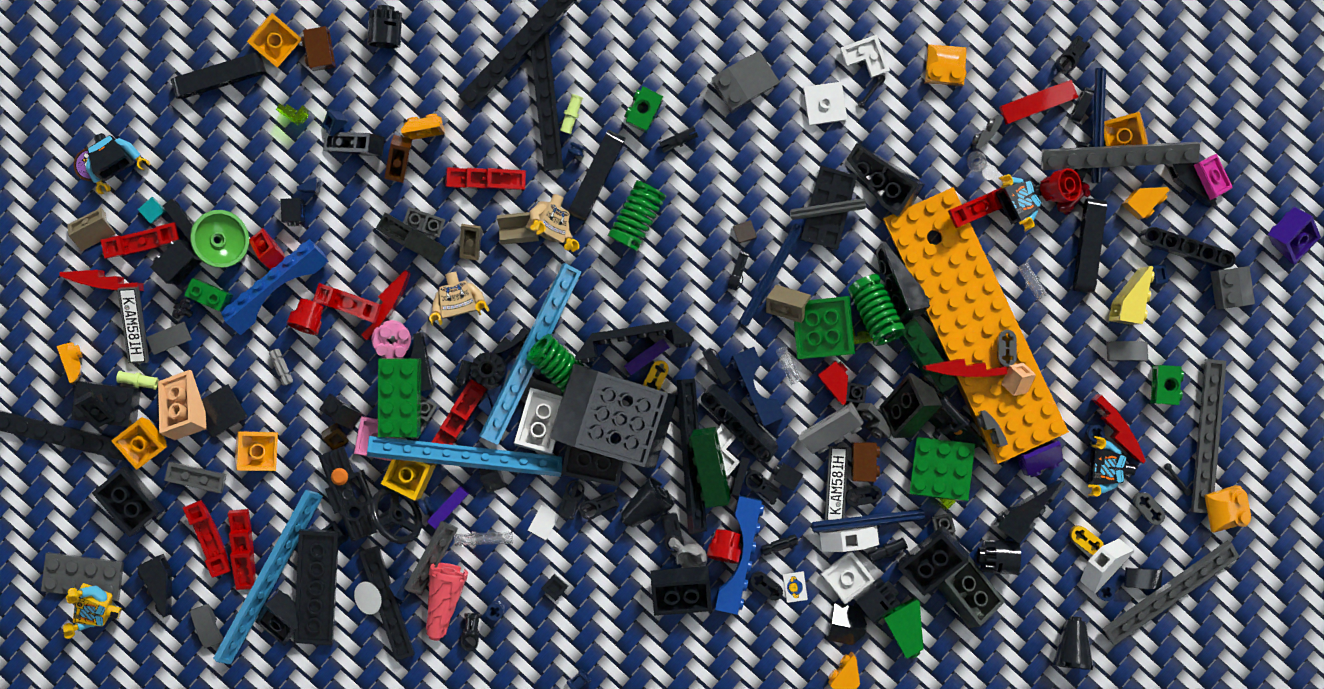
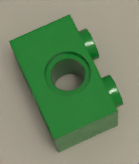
M642 86L641 91L637 89L633 97L635 103L632 108L628 107L624 117L627 118L626 124L647 133L663 101V96ZM640 105H646L649 108L644 114L638 112L637 109Z
M192 278L184 296L222 312L230 304L233 294L200 279Z
M1152 366L1150 403L1180 404L1183 396L1180 387L1184 378L1181 366ZM1167 380L1171 382V387L1169 390L1165 388V382Z

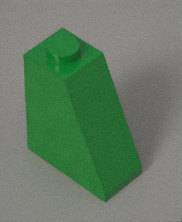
M913 597L883 617L906 659L917 657L920 655V651L924 649L920 602L916 597Z

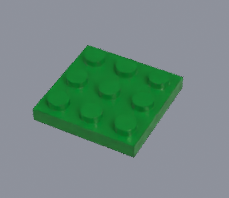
M850 296L809 300L805 306V317L802 323L794 321L797 359L855 354Z
M917 437L910 495L969 502L975 444Z

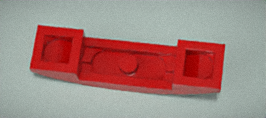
M1001 187L948 210L955 229L1003 208L995 193L1003 188Z
M173 222L156 226L153 229L123 236L118 235L100 241L104 259L167 246L173 240H179L176 224Z
M321 283L318 284L313 298L314 302L338 309L372 323H376L381 304Z
M202 500L182 507L189 525H193L206 556L205 563L211 577L214 578L231 571L218 529Z

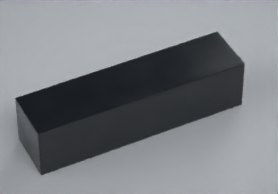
M170 199L163 207L190 241V233L194 223L175 199Z

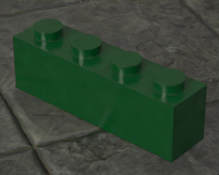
M915 318L903 324L906 331L899 339L923 375L941 394L956 385L958 382L953 375L923 370L924 365L944 361Z
M717 428L695 429L691 437H689V445L694 450L693 464L698 469L697 482L702 487L700 491L701 500L705 501L706 508L729 505L731 495Z

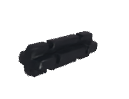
M793 534L788 536L787 539L782 538L771 542V544L762 545L761 549L763 555L767 556L772 554L771 552L773 551L775 553L789 548L790 545H798L799 542L797 536Z

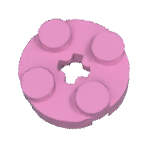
M389 320L383 322V325L373 331L371 341L375 351L381 357L400 358L406 354L410 347L411 335L401 322ZM391 336H394L396 340L395 342L390 344L387 341V339H390Z

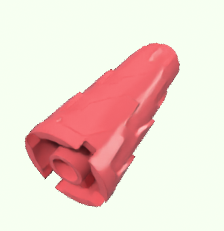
M439 563L437 568H434L435 565L432 564L428 574L430 576L426 634L429 636V639L439 641L440 638L446 635L450 619L468 577L466 569L462 573L460 572V566L448 563Z

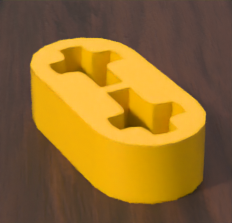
M659 360L654 362L644 381V386H647V382L651 383L653 378H656L655 385L657 390H660L669 371L668 364L665 361ZM662 363L666 371L665 373L661 372L659 377L655 376L657 372L655 366H659Z
M1080 525L1073 526L1069 531L1071 540L1092 555L1104 546L1098 537ZM1082 530L1081 534L1086 538L1084 540L1079 537L1076 538L1075 532ZM1089 540L1093 543L1098 542L1096 544L1098 547L1097 550L1092 549V546L1088 544Z

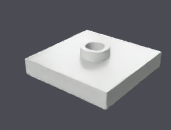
M842 82L803 88L809 126L847 120Z
M852 551L847 552L821 573L845 605L875 581Z

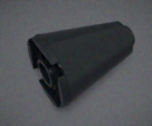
M650 476L646 479L622 511L621 520L627 527L631 526L634 528L670 510L675 504L668 490L664 491L660 487L662 485L661 482L656 478Z
M1070 616V620H1066L1053 666L1093 670L1086 622L1082 621V617Z

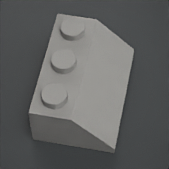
M851 402L804 430L798 439L812 454L817 451L820 454L829 448L827 445L832 442L837 444L844 440V435L851 432V434H854L861 430L860 426L864 421Z

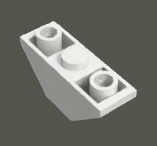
M877 526L819 532L822 552H846L879 545Z
M1120 539L1102 546L1088 561L1080 581L1096 594L1134 553V550Z

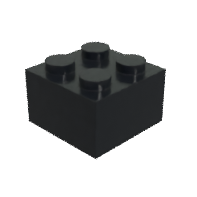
M177 239L170 242L166 247L167 250L163 254L156 256L153 259V264L150 266L166 284L179 285L202 262L195 255L190 242Z

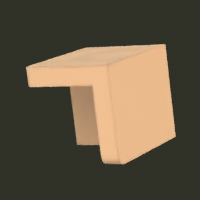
M1024 363L1010 365L1002 385L1013 396L1025 394L1029 391L1036 374Z

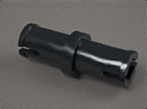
M694 126L680 133H674V136L660 141L659 144L661 147L667 145L662 148L663 152L666 153L677 146H684V143L694 138H698V134L695 132Z
M901 537L894 542L884 543L882 547L868 552V556L872 564L886 557H893V554L908 549L905 539Z

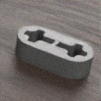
M1004 330L997 337V360L1001 366L1009 367L1015 364L1017 359V339L1013 331ZM1006 334L1012 338L1008 342V347H1006V342L1002 340V337ZM1006 350H1008V356L1012 357L1008 364L1005 360H1002V356L1006 355Z
M1145 492L1135 494L1133 503L1143 517L1151 524H1161L1165 519V513L1153 497ZM1140 497L1147 498L1145 502L1148 507L1144 504H1139L1141 502ZM1150 510L1159 513L1157 515V520L1151 519L1153 517V514L1150 512Z

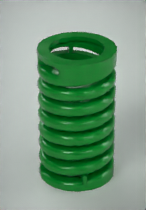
M636 180L630 191L631 196L627 197V202L623 204L624 209L620 210L621 215L617 216V222L613 223V227L607 236L638 252L642 240L634 235L640 238L646 237V234L641 230L648 232L649 227L645 224H653V221L646 216L655 219L656 214L652 211L659 212L660 208L656 205L662 206L667 196L650 185Z
M878 274L865 276L855 281L848 288V292L854 301L853 303L857 306V311L860 313L864 325H866V330L870 332L869 336L873 339L874 346L890 343L901 337L906 331L903 323L899 322L900 317L897 315V311L893 309L894 305L890 302L891 299L887 296V291L883 290L884 285L880 283L881 279Z
M547 334L539 339L526 357L532 365H535L536 369H540V372L545 374V377L550 379L563 393L573 363L584 366L579 360H575L574 355L569 353L562 344H559L558 340L551 334Z

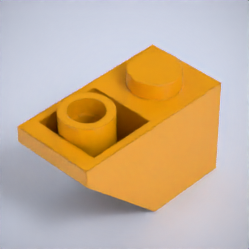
M1168 187L1139 188L1134 190L1121 205L1138 220L1147 219L1155 211L1153 208L1157 203L1160 205L1168 197L1166 194L1170 189Z
M850 652L849 655L845 654L840 661V667L837 670L834 669L828 677V683L833 689H857L860 685L857 659L854 653Z

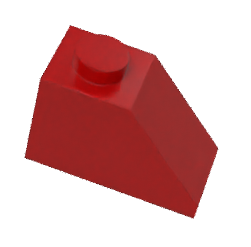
M264 228L249 239L258 259L269 269L276 267L286 257L282 249Z
M833 361L816 376L841 405H844L847 396L848 375L846 371L848 369L841 361L839 363Z

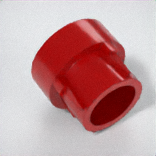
M1070 168L1055 171L1051 176L1045 177L1040 181V191L1046 201H1057L1060 203L1074 201L1080 196L1082 189L1079 175Z
M301 298L296 310L290 312L286 324L300 332L318 335L322 325L320 320L324 307L314 301Z
M716 529L714 538L708 547L707 557L721 562L738 564L741 554L739 547L740 534Z

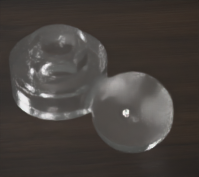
M975 151L967 157V164L971 171H982L983 177L987 180L996 178L998 170L994 165H987L984 153ZM975 158L980 159L978 162L973 161Z

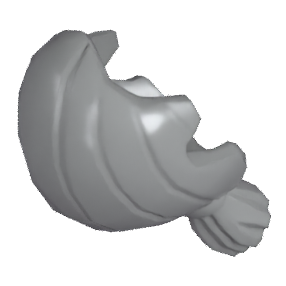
M672 537L668 544L678 552L676 563L681 564L682 568L706 566L707 554L701 546L697 544H686L683 546L676 538Z

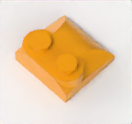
M271 13L252 33L247 42L278 68L301 42V37Z
M928 44L925 83L963 86L966 77V47Z
M1136 112L1104 121L1106 146L1148 144L1141 113Z
M429 114L425 118H408L401 129V133L404 137L415 140L445 134V129L441 117L437 116V114Z
M73 342L59 345L57 349L69 383L74 385L81 375L82 367L79 359L83 357L79 345H74Z
M143 417L111 440L136 470L167 447L165 437L159 433V430L150 420Z
M237 431L235 450L236 470L276 471L278 432Z
M1234 485L1204 495L1211 532L1215 533L1236 526L1245 527L1250 523L1251 512L1248 496L1241 486Z

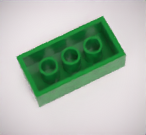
M421 358L378 359V437L421 436Z

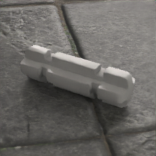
M274 349L270 351L269 355L271 360H274L273 364L278 375L281 376L282 385L291 384L293 379L288 374L289 370L284 359L281 358L280 350Z

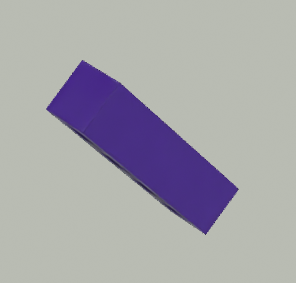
M662 338L624 365V367L632 375L670 347Z
M459 486L427 522L436 530L440 522H444L470 493L462 486Z

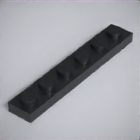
M379 545L360 551L359 554L369 583L373 584L381 595L379 613L395 660L398 661L415 655L397 598L389 587L391 580Z

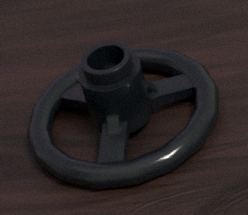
M388 487L382 488L374 494L370 503V515L379 533L390 542L397 544L411 543L415 540L422 529V514L416 502ZM391 494L390 508L379 515L378 504L381 498ZM399 497L404 499L412 508L415 524L405 519L403 511L399 508ZM400 525L411 533L408 536L401 537L394 535L390 531Z

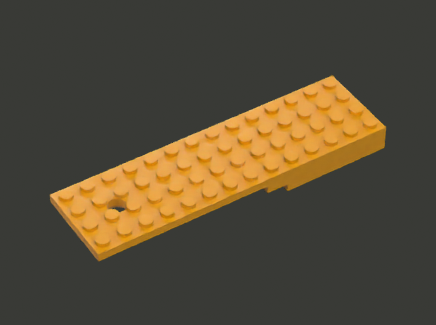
M954 187L908 207L900 217L892 214L883 218V221L904 266L920 284L925 295L929 298L930 307L926 310V314L947 356V361L964 358L966 365L985 362L986 369L1000 367L1001 365L997 360V337L1000 332L1011 330L1015 333L1017 339V359L1015 364L1024 363L1036 374L1029 391L1015 396L1002 385L1005 375L990 377L954 376L981 437L985 440L984 444L993 463L999 464L1069 431L971 223L969 222L955 229L948 210L962 204ZM930 231H937L941 235V242L934 245L928 242L927 235ZM1008 334L1002 337V340L1006 342V347H1008V342L1012 340L1011 337H1008ZM1006 350V355L1002 356V360H1005L1007 364L1008 361L1012 360V357L1008 356V350ZM985 410L995 419L1003 431L1008 445L997 447L996 444L992 443L990 437L992 429L983 430V427H979L977 422L979 411Z

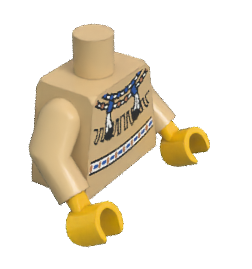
M553 194L550 202L540 201L529 211L530 219L526 228L551 242L566 243L564 244V249L567 251L571 249L574 252L579 249V243L572 238L569 230L570 214L561 208L564 198Z
M457 272L445 274L448 285L439 287V291L436 292L429 320L432 326L435 320H438L439 325H442L441 316L445 319L477 311L481 315L480 311L482 308H485L487 312L489 308L485 303L483 293L473 283H468V281L459 282Z

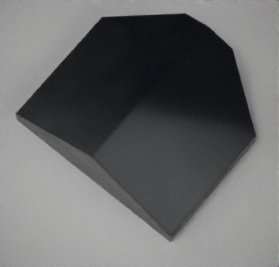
M834 602L827 636L828 641L854 645L865 635L867 622L860 607Z

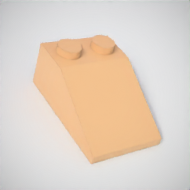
M187 370L158 381L159 433L177 440L205 430L206 412L192 371Z

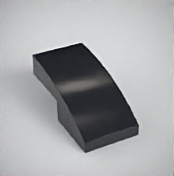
M523 327L512 341L508 337H504L493 352L499 354L515 347L528 336L530 331Z
M1126 567L1124 587L1159 589L1162 583L1163 570Z

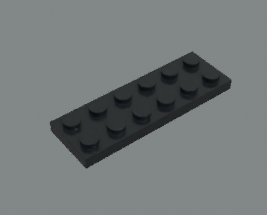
M299 530L295 601L298 628L294 632V643L333 645L339 531Z

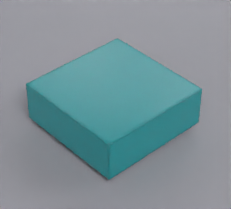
M151 197L138 209L150 224L156 222L167 212L154 197Z

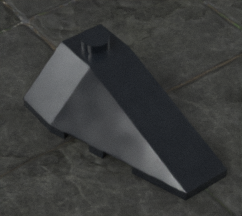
M859 143L855 144L847 158V161L857 174L869 186L870 191L878 198L880 204L897 217H900L916 200L925 185L908 172Z
M882 242L875 251L880 273L885 275L884 290L889 292L891 303L894 305L893 309L897 311V315L900 317L899 322L906 323L922 315L930 307L929 298L886 242Z
M1056 480L1004 512L1001 511L996 516L994 525L1008 538L1020 544L1036 525L1033 522L1034 519L1042 516L1046 511V503H1051L1066 483Z

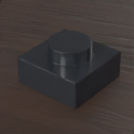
M554 573L541 589L556 601L569 585Z

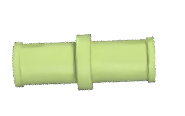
M571 94L568 108L564 111L565 117L560 131L568 134L572 133L575 120L579 117L578 111L583 97Z
M119 371L116 381L117 383L133 385L135 388L146 387L156 390L159 379L158 377L144 376L138 372L133 374Z

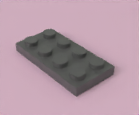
M48 552L45 555L41 591L68 595L70 588H76L78 591L81 585L85 583L91 586H98L103 591L111 593L113 595L112 600L118 601L120 599L124 562Z

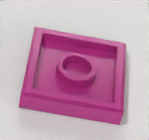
M1217 154L1211 155L1194 165L1210 200L1232 189V184Z

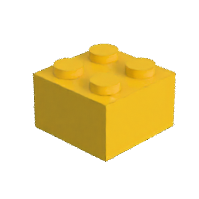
M392 459L381 484L416 501L422 498L436 464Z

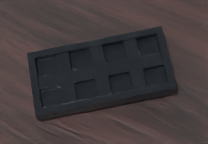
M820 166L809 207L850 201L858 175ZM848 212L806 218L800 240L838 250Z

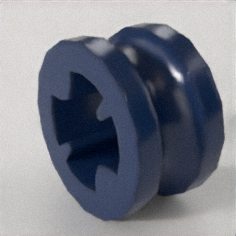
M571 142V148L568 149V152L583 158V152L587 148Z
M1090 425L1087 428L1086 437L1090 441L1097 442V439L1092 437V430L1098 429L1099 437H1105V430L1100 425Z
M428 496L424 500H418L424 515H428L429 511L434 512L433 504Z
M1105 583L1096 595L1103 601H1110L1115 596V589ZM1106 587H1108L1107 591L1110 592L1109 595H1104V597H1102L1103 592H1101V590L1103 588L1106 589Z

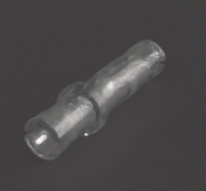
M472 531V533L455 534V546L472 545V547H477V545L513 544V531L488 533Z

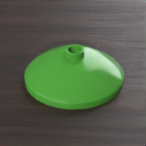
M213 210L201 215L195 221L190 233V242L195 255L202 262L212 267L224 268L238 263L244 257L249 246V234L245 224L238 216L225 210ZM214 237L219 239V244L214 242Z

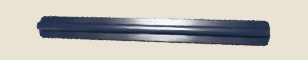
M1105 68L1095 69L1092 147L1104 146ZM1103 167L1092 168L1091 182L1102 183Z
M794 224L742 314L739 320L741 324L748 326L800 236L803 230L800 225Z
M917 509L812 522V531L818 533L919 521L925 519L924 510Z

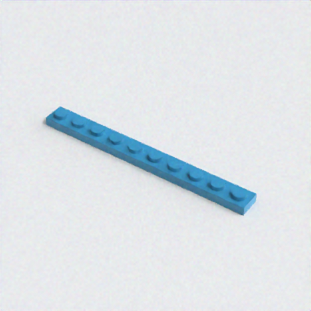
M566 263L562 264L479 435L480 437L496 445L499 444L535 370V365H532L526 359L527 354L539 339L547 334H552L581 271Z
M369 436L367 457L561 477L562 473L561 456Z
M305 490L301 496L299 503L213 657L216 662L231 664L296 547L299 539V530L307 527L323 497L319 493Z

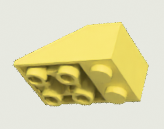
M1153 266L1137 269L1113 300L1109 321L1129 325L1143 324L1148 313L1146 304L1151 297L1149 287L1150 283L1154 280Z

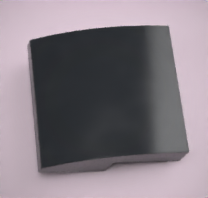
M229 384L202 399L206 412V428L212 438L248 417Z

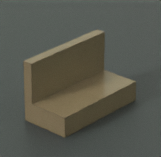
M102 207L67 224L68 236L81 251L101 242L100 240L116 234L107 222L106 212Z
M529 212L497 215L501 245L539 241V235L526 228L530 219Z
M775 285L766 298V313L802 323L805 317V306L810 300L811 295Z

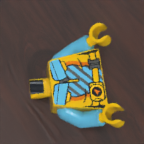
M83 583L78 591L76 588H70L66 599L67 603L74 604L73 623L75 625L66 623L63 626L64 637L66 639L74 637L76 630L81 631L89 627L104 626L109 617L119 619L122 608L113 606V595L103 591L98 586Z

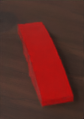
M1072 80L1002 105L999 109L1007 125L1079 97Z
M447 167L445 187L525 190L526 170Z
M105 271L59 272V276L96 288L117 290L121 287H139V291H144V283H124V277L120 276L105 277Z
M408 270L403 271L378 296L383 303L381 304L376 323L371 324L361 334L366 340H371L373 331L383 325V322H386L395 310L411 275Z
M964 358L923 366V370L962 377H990L1007 374L1006 366L986 369L985 362L966 365Z
M470 379V382H468L451 408L450 413L431 443L453 445L487 389Z
M1096 394L1091 400L1105 412L1100 419L1114 430L1109 437L1134 460L1144 464L1146 461L1128 424L1103 395Z
M249 509L229 510L228 518L231 530L229 538L232 550L230 558L236 590L251 589L256 580Z

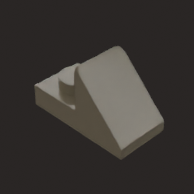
M461 224L459 258L479 260L480 241L483 235L481 226Z

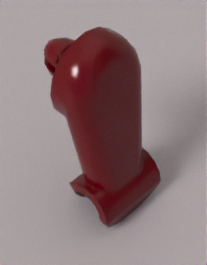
M1081 182L1080 196L1074 201L1058 202L1057 210L1065 215L1070 214L1074 205L1084 196L1089 197L1091 195L1089 191L1090 186L1085 182Z

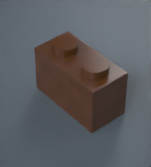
M326 26L303 30L304 36H301V41L307 52V55L304 56L306 66H309L312 71L336 68L330 30Z
M393 135L384 179L404 182L413 139Z
M851 442L852 481L876 482V477L880 476V466L877 465V458H880V446H877L876 442Z

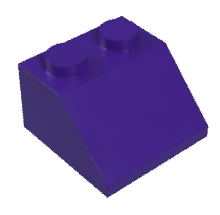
M1296 207L1287 212L1283 219L1276 226H1273L1268 233L1272 245L1294 265L1321 238L1313 216Z
M1053 439L1017 455L1016 458L1023 474L1035 477L1041 474V470L1046 468L1051 470L1058 467V463L1063 461L1060 441Z

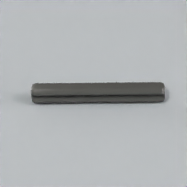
M863 198L790 210V217L792 220L862 210L866 208V201Z

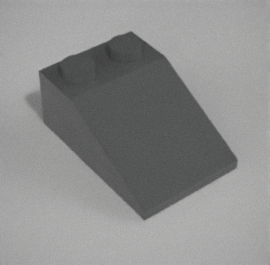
M760 50L729 66L711 79L712 84L731 114L780 83Z

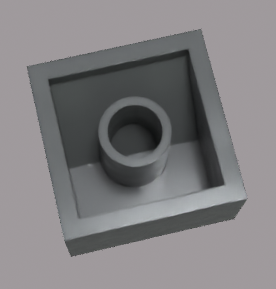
M1250 266L1211 272L1216 309L1255 304Z

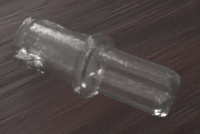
M784 346L777 349L776 353L783 366L782 370H785L790 384L801 381L802 379L795 367L796 362H793L787 347Z

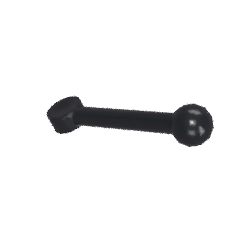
M884 75L878 76L874 86L863 100L858 102V107L863 108L865 106V102L878 85L885 81Z
M1166 463L1164 465L1165 470L1169 471L1184 489V494L1187 496L1192 495V490L1185 486L1173 471L1172 465Z

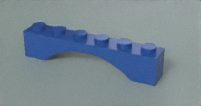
M310 239L300 244L293 253L286 256L281 263L270 269L264 277L257 280L246 292L241 293L234 302L224 308L221 314L225 323L239 335L243 334L255 324L262 304L275 289L294 278L315 274L329 262L324 252Z
M742 495L738 496L734 514L742 532V552L735 571L718 588L714 606L715 610L738 615V611L743 609L744 599L741 598L742 592L746 591L748 586V580L745 579L746 573L751 571L752 561H749L751 553L754 554L756 542H753L754 536L758 535L760 530V524L757 523L758 517L762 516L764 511V505L761 504L762 501L760 499Z

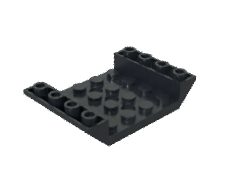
M672 321L597 332L589 336L576 354L575 360H580L581 363L595 362V358L599 357L597 342L598 345L611 344L612 339H617L618 342L630 341L631 336H637L638 339L650 337V333H657V336L669 334L668 331L672 330L674 345H678V348L691 346L690 343L694 342V337Z
M573 363L550 438L576 448L655 469L678 395ZM629 395L631 401L627 406H624L622 399ZM623 414L625 417L624 422L617 424V416ZM618 433V441L612 443L610 440L611 435Z

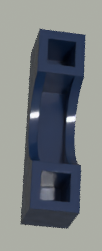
M755 347L733 355L734 360H731L732 366L735 371L739 370L741 375L738 378L742 388H746L749 393L746 398L750 406L754 405L757 411L754 413L757 423H762L763 426H766L784 418L785 416L778 400L767 399L761 396L755 388L754 376L757 369L762 365Z

